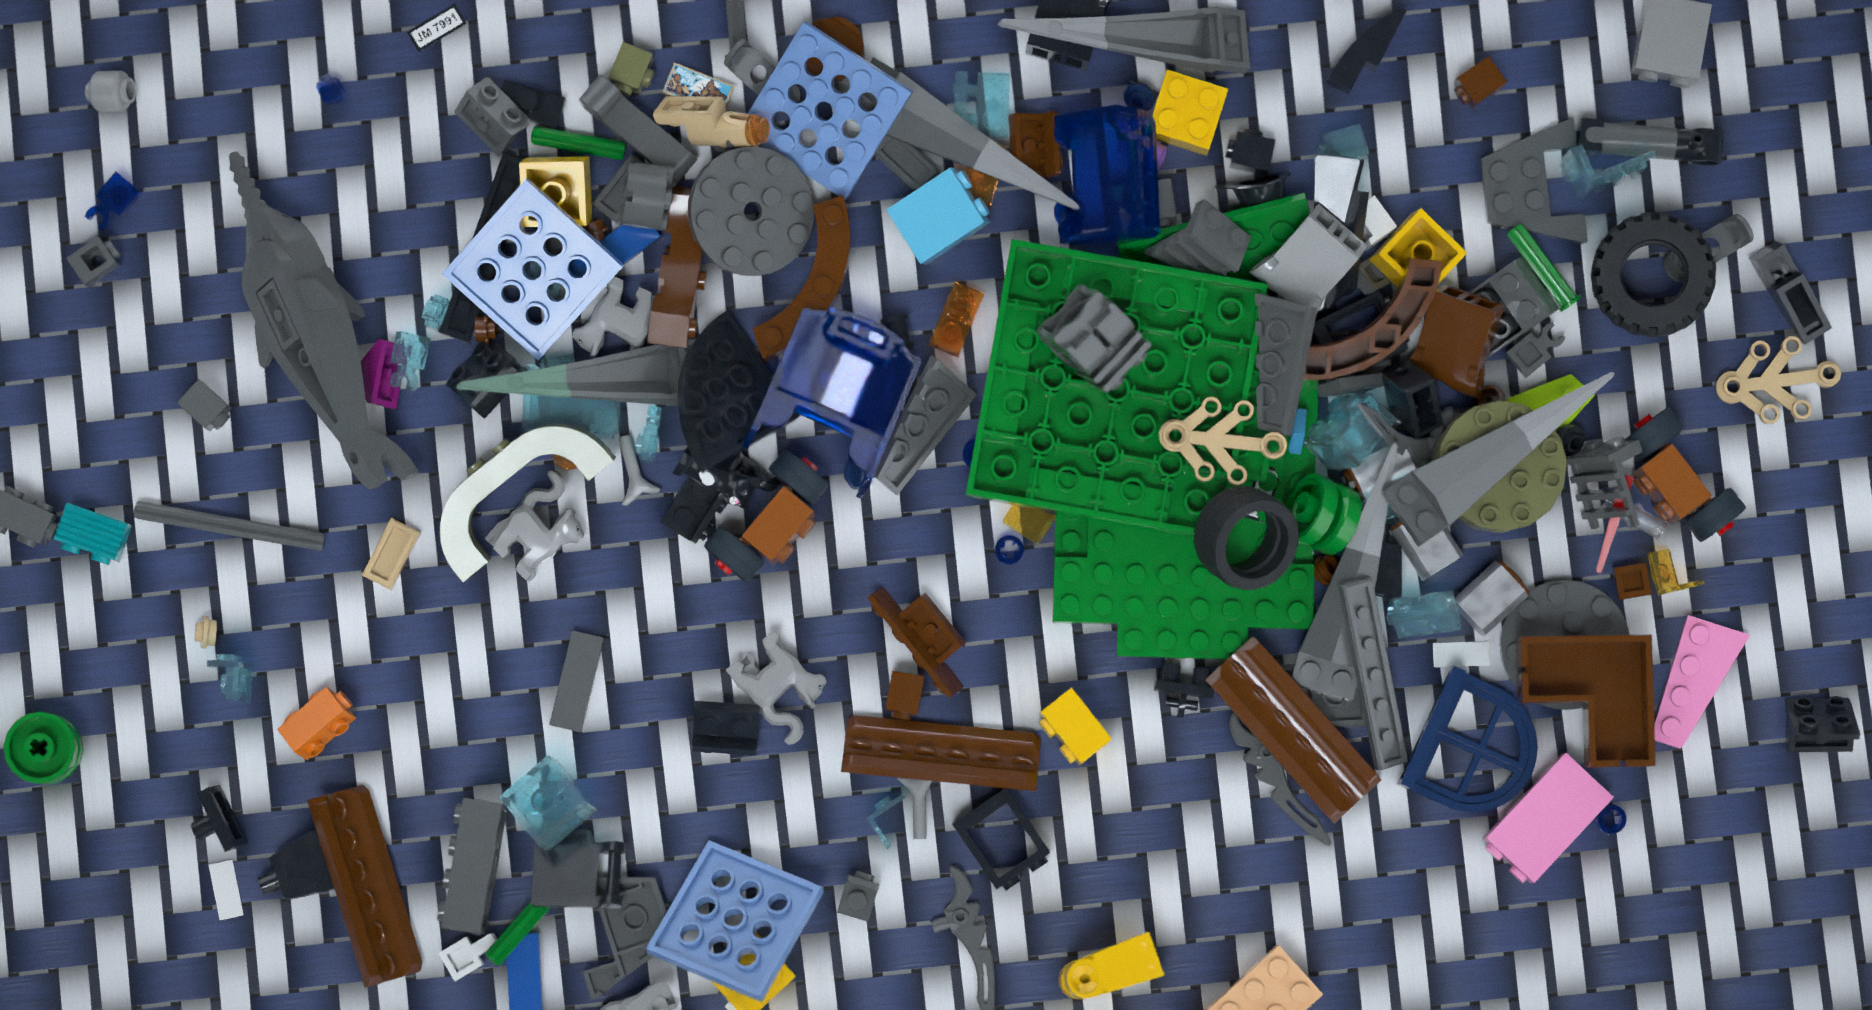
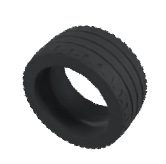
M1250 486L1227 488L1225 491L1216 494L1214 498H1211L1202 509V512H1200L1199 518H1197L1193 543L1198 559L1212 575L1232 587L1242 590H1256L1267 587V585L1277 581L1286 572L1290 564H1292L1293 558H1295L1299 541L1297 522L1282 502L1265 491ZM1264 511L1267 529L1264 540L1258 550L1245 561L1233 565L1228 564L1225 547L1228 535L1235 524L1248 514Z

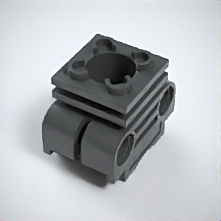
M1081 284L1068 295L1060 311L1046 319L1035 331L1040 336L1039 339L1065 364L1076 369L1075 372L1079 376L1085 378L1084 381L1088 385L1106 393L1121 385L1125 379L1124 374L1132 365L1137 366L1147 356L1146 350L1151 346L1147 340L1141 338L1142 335L1138 331L1133 330L1134 324L1113 302L1107 300L1099 291L1090 290Z

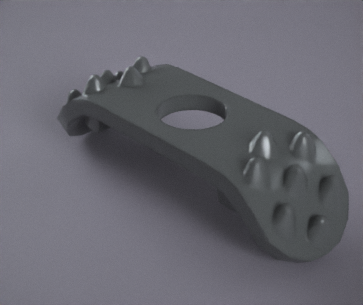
M745 39L736 41L735 46L729 48L730 52L724 56V65L759 96L775 67ZM757 65H762L766 69V77L760 83H754L750 78L751 70ZM793 85L790 91L791 97L795 101L801 102V90L796 85ZM778 111L781 114H787L783 111Z
M1739 214L1727 218L1702 233L1704 240L1714 238L1720 245L1718 254L1713 256L1715 262L1753 241L1754 237L1750 224ZM1672 251L1664 258V269L1670 279L1681 283L1684 281L1683 265L1678 256Z

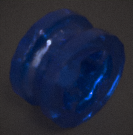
M1013 535L1001 537L995 546L997 559L1005 565L1018 563L1024 554L1022 541ZM1012 541V546L1016 544L1019 548V551L1014 553L1013 559H1006L1007 555L1002 556L1000 553V549L1005 548V542Z
M1606 805L1595 817L1598 829L1606 834L1620 832L1627 822L1624 810L1616 805ZM1610 810L1616 812L1615 817L1619 816V823L1613 824L1612 829L1605 826L1607 822L1603 823L1602 819L1603 815H1609Z

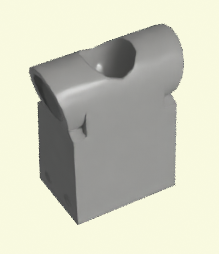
M1318 204L1284 244L1257 263L1249 273L1261 283L1268 284V289L1281 295L1284 300L1318 308V312L1325 296L1355 264L1368 246Z

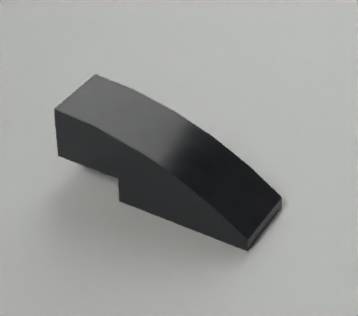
M1401 7L1368 28L1340 58L1326 83L1349 95L1363 67L1375 72L1407 10Z
M1774 241L1748 257L1773 301L1803 344L1809 343L1832 328L1805 275L1798 271L1785 244Z

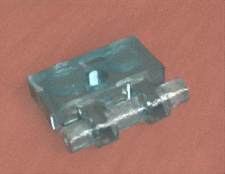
M955 72V84H952L951 93L955 96L954 112L971 125H976V128L989 138L1008 139L1010 73L978 72L977 85L968 84V72ZM967 96L977 97V113H967Z

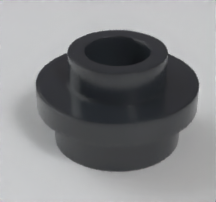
M1564 425L1557 430L1556 433L1561 438L1565 456L1569 457L1581 450L1585 441V433L1582 428L1577 425Z

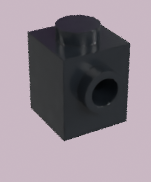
M1244 129V133L1237 132L1235 140L1229 139L1225 158L1231 159L1229 168L1267 176L1276 140L1263 137V132L1254 129Z

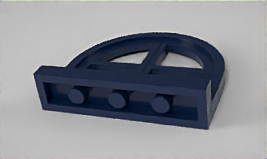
M1452 666L1448 671L1397 785L1452 810L1469 813L1492 810L1512 800L1528 783L1537 760L1538 747L1535 728L1524 707L1521 704H1517V700L1513 696L1496 686L1465 673V670L1457 666ZM1463 691L1496 705L1480 744L1447 730V726ZM1502 710L1512 720L1518 732L1520 741L1518 762L1486 748ZM1441 740L1474 755L1457 793L1424 779ZM1480 758L1513 773L1505 784L1493 792L1479 796L1464 795Z

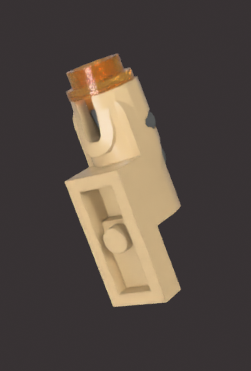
M665 96L653 112L656 124L674 127L685 125L691 144L712 146L717 152L740 147H757L761 143H766L769 138L770 129L766 118H761L758 114L727 111L723 97Z

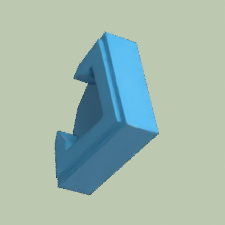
M1297 408L1292 436L1289 438L1288 451H1290V454L1301 455L1305 436L1307 409Z

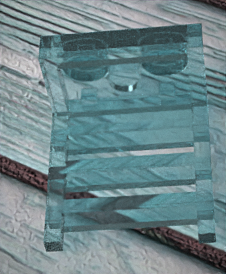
M1581 144L1570 148L1561 159L1563 164L1560 165V170L1564 180L1567 183L1571 181L1578 200H1581L1593 188L1596 193H1599L1611 181L1616 186L1629 174L1631 179L1637 178L1648 167L1646 161L1657 157L1655 150L1594 174L1584 147Z

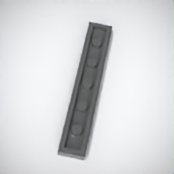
M1364 576L1339 584L1338 588L1374 769L1382 771L1406 763L1408 758L1372 577Z

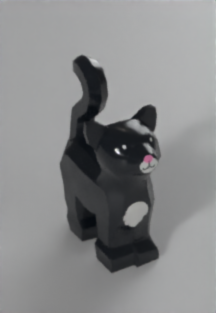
M687 446L673 471V474L677 476L686 474L704 488L721 492L727 504L739 506L743 509L748 507V499L754 488L757 487L763 491L771 492L780 485V481L775 476L771 479L765 478L757 464L745 457L742 452L702 474ZM736 471H745L748 474V476L737 475L734 473Z

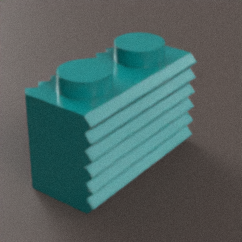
M66 503L56 534L54 535V540L62 542L60 549L79 555L80 549L92 553V560L109 565L111 560L120 562L132 525Z

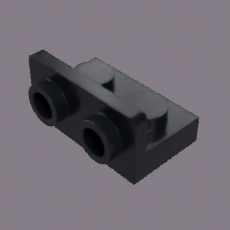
M688 476L660 520V523L691 543L696 544L699 539L704 541L713 528V524L710 523L716 512L719 514L723 512L727 502L721 492L704 488Z
M695 701L692 751L736 754L739 756L756 755L759 738L760 706Z

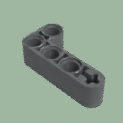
M599 75L579 98L582 107L650 164L672 166V182L678 184L698 160L688 149L623 97L621 91L602 75Z

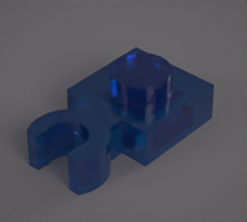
M115 171L95 195L102 202L99 206L89 208L85 217L91 221L96 214H102L103 221L99 224L98 228L105 231L111 224L112 214L115 212L122 218L141 196L142 192Z

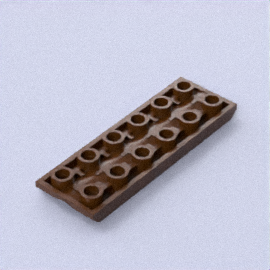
M1254 636L1249 638L1204 679L1333 824L1381 781L1376 772Z
M855 715L847 719L841 772L1036 791L1041 738L1030 732Z
M364 785L307 800L364 987H371L420 972L422 960L369 790Z

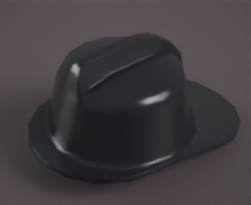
M1291 172L1276 173L1259 179L1221 183L1215 185L1214 188L1233 189L1242 208L1286 198L1284 179L1289 177Z

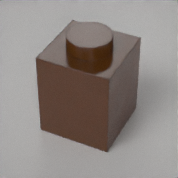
M1488 56L1457 77L1454 82L1456 86L1454 92L1463 105L1468 103L1471 109H1473L1504 88L1507 81Z
M892 671L885 708L886 711L892 712L891 718L910 721L911 715L918 716L924 676Z

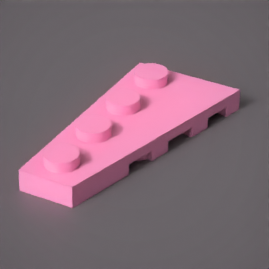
M1690 615L1686 616L1654 719L1656 742L1678 749L1683 747L1748 640L1749 634Z

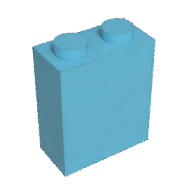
M957 168L945 170L887 209L888 214L920 264L930 263L991 223L986 216L990 213L989 209L980 197L975 199L969 189L973 186L972 182L963 170L958 171Z

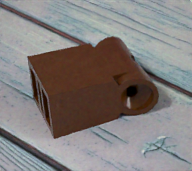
M1446 284L1436 289L1435 296L1428 308L1417 348L1409 360L1431 375L1434 380H1441L1452 390L1479 399L1484 386V364L1488 358L1505 305Z

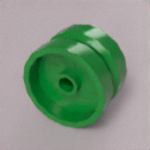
M1310 473L1295 485L1285 506L1297 522L1299 544L1309 545L1313 550L1325 555H1335L1345 548L1357 530L1361 517L1362 503L1360 495L1355 489L1341 483H1334L1331 479L1320 474Z
M45 712L29 713L16 720L8 730L3 745L5 760L11 771L24 781L43 785L60 783L72 776L81 763L84 751L82 737L75 725L62 716ZM44 743H48L45 747L48 750L46 754H42L40 751L41 745Z

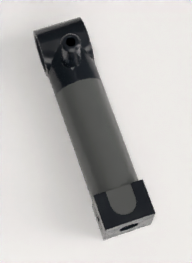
M1581 118L1577 123L1575 155L1598 156L1599 154L1690 161V163L1696 165L1716 166L1722 164L1724 131L1712 128L1689 130L1605 123L1604 119Z

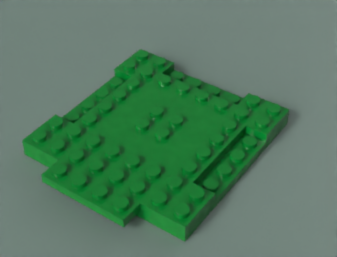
M1011 239L966 497L1028 508H1041L1193 537L1195 524L1202 509L1216 494L1225 491L1227 488L1230 489L1233 485L1227 480L1226 471L1205 446L1191 444L1204 462H1209L1214 467V476L1210 481H1198L1194 475L1193 467L1180 452L1168 451L1161 445L1159 432L1162 425L1172 419L1184 421L1201 407L1206 398L1215 397L1221 403L1219 414L1212 418L1207 417L1192 431L1207 432L1231 413L1239 401L1245 400L1253 405L1254 413L1252 417L1247 421L1239 422L1226 434L1263 438L1266 434L1271 433L1257 428V386L1260 385L1259 368H1256V355H1259V350H1257L1259 335H1256V322H1259L1258 305H1255V294L1266 295L1268 284ZM1079 284L1084 285L1090 290L1099 291L1107 300L1113 302L1134 324L1133 330L1138 331L1142 335L1141 338L1151 344L1146 350L1147 356L1137 366L1132 365L1124 374L1125 379L1121 385L1114 390H1109L1107 393L1088 385L1084 381L1085 378L1079 376L1075 372L1076 369L1068 366L1039 339L1040 336L1035 332L1046 319L1060 311L1068 295ZM1210 401L1205 404V409L1209 413H1214L1217 411V405ZM1241 405L1237 409L1238 414L1243 417L1248 416L1250 413V409L1246 405ZM1177 430L1171 431L1169 433L1170 440L1173 442L1180 441L1181 433ZM1273 441L1267 443V449L1272 452ZM1224 448L1237 465L1245 468L1247 472L1246 481L1266 484L1270 459L1266 458L1262 452ZM1201 466L1198 469L1201 477L1207 478L1210 476L1211 471L1207 466ZM1233 470L1231 478L1233 480L1234 478L1242 480L1243 473L1240 470Z
M1303 380L1297 408L1307 409L1301 455L1289 453L1288 446L1291 436H1284L1287 442L1285 453L1278 459H1270L1269 466L1275 468L1279 483L1276 475L1272 472H1268L1266 484L1258 483L1260 489L1266 492L1274 490L1277 486L1274 498L1286 505L1287 499L1295 485L1308 474H1315L1318 380ZM1273 441L1272 452L1274 453L1279 450V445L1276 441ZM1245 480V482L1239 486L1252 487L1253 482ZM1055 511L1052 623L1117 625V657L1226 660L1248 640V629L1308 631L1313 620L1314 550L1309 545L1298 543L1297 552L1292 560V564L1277 581L1261 589L1242 590L1224 583L1203 566L1196 555L1193 543L1194 538L1191 536ZM1264 511L1257 512V517L1262 523L1244 517L1235 524L1228 535L1225 547L1228 564L1233 565L1245 561L1258 550L1264 540L1267 529Z

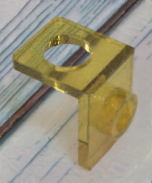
M1012 505L1004 517L1003 523L1038 546L1057 516L1054 514L1049 515L1040 508Z
M1669 549L1648 553L1651 576L1655 582L1658 596L1705 584L1704 580L1679 585Z

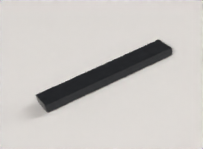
M503 151L473 238L520 186L519 163L524 158ZM508 239L502 240L500 244L502 253ZM482 263L479 272L484 279L491 280L494 279L496 269L490 263ZM457 287L454 288L439 333L470 344L475 332V318L481 315L482 310Z

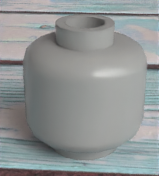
M97 71L92 75L90 82L86 84L85 95L86 99L91 102L93 108L98 112H123L134 102L136 87L133 79L129 78L124 71Z

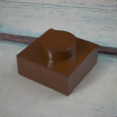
M1646 563L1612 569L1618 601L1652 595Z

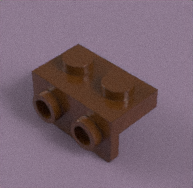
M1048 111L1043 114L1013 113L1008 115L1011 155L1044 179L1060 175L1063 156L1059 148L1061 125L1058 120L1057 111Z

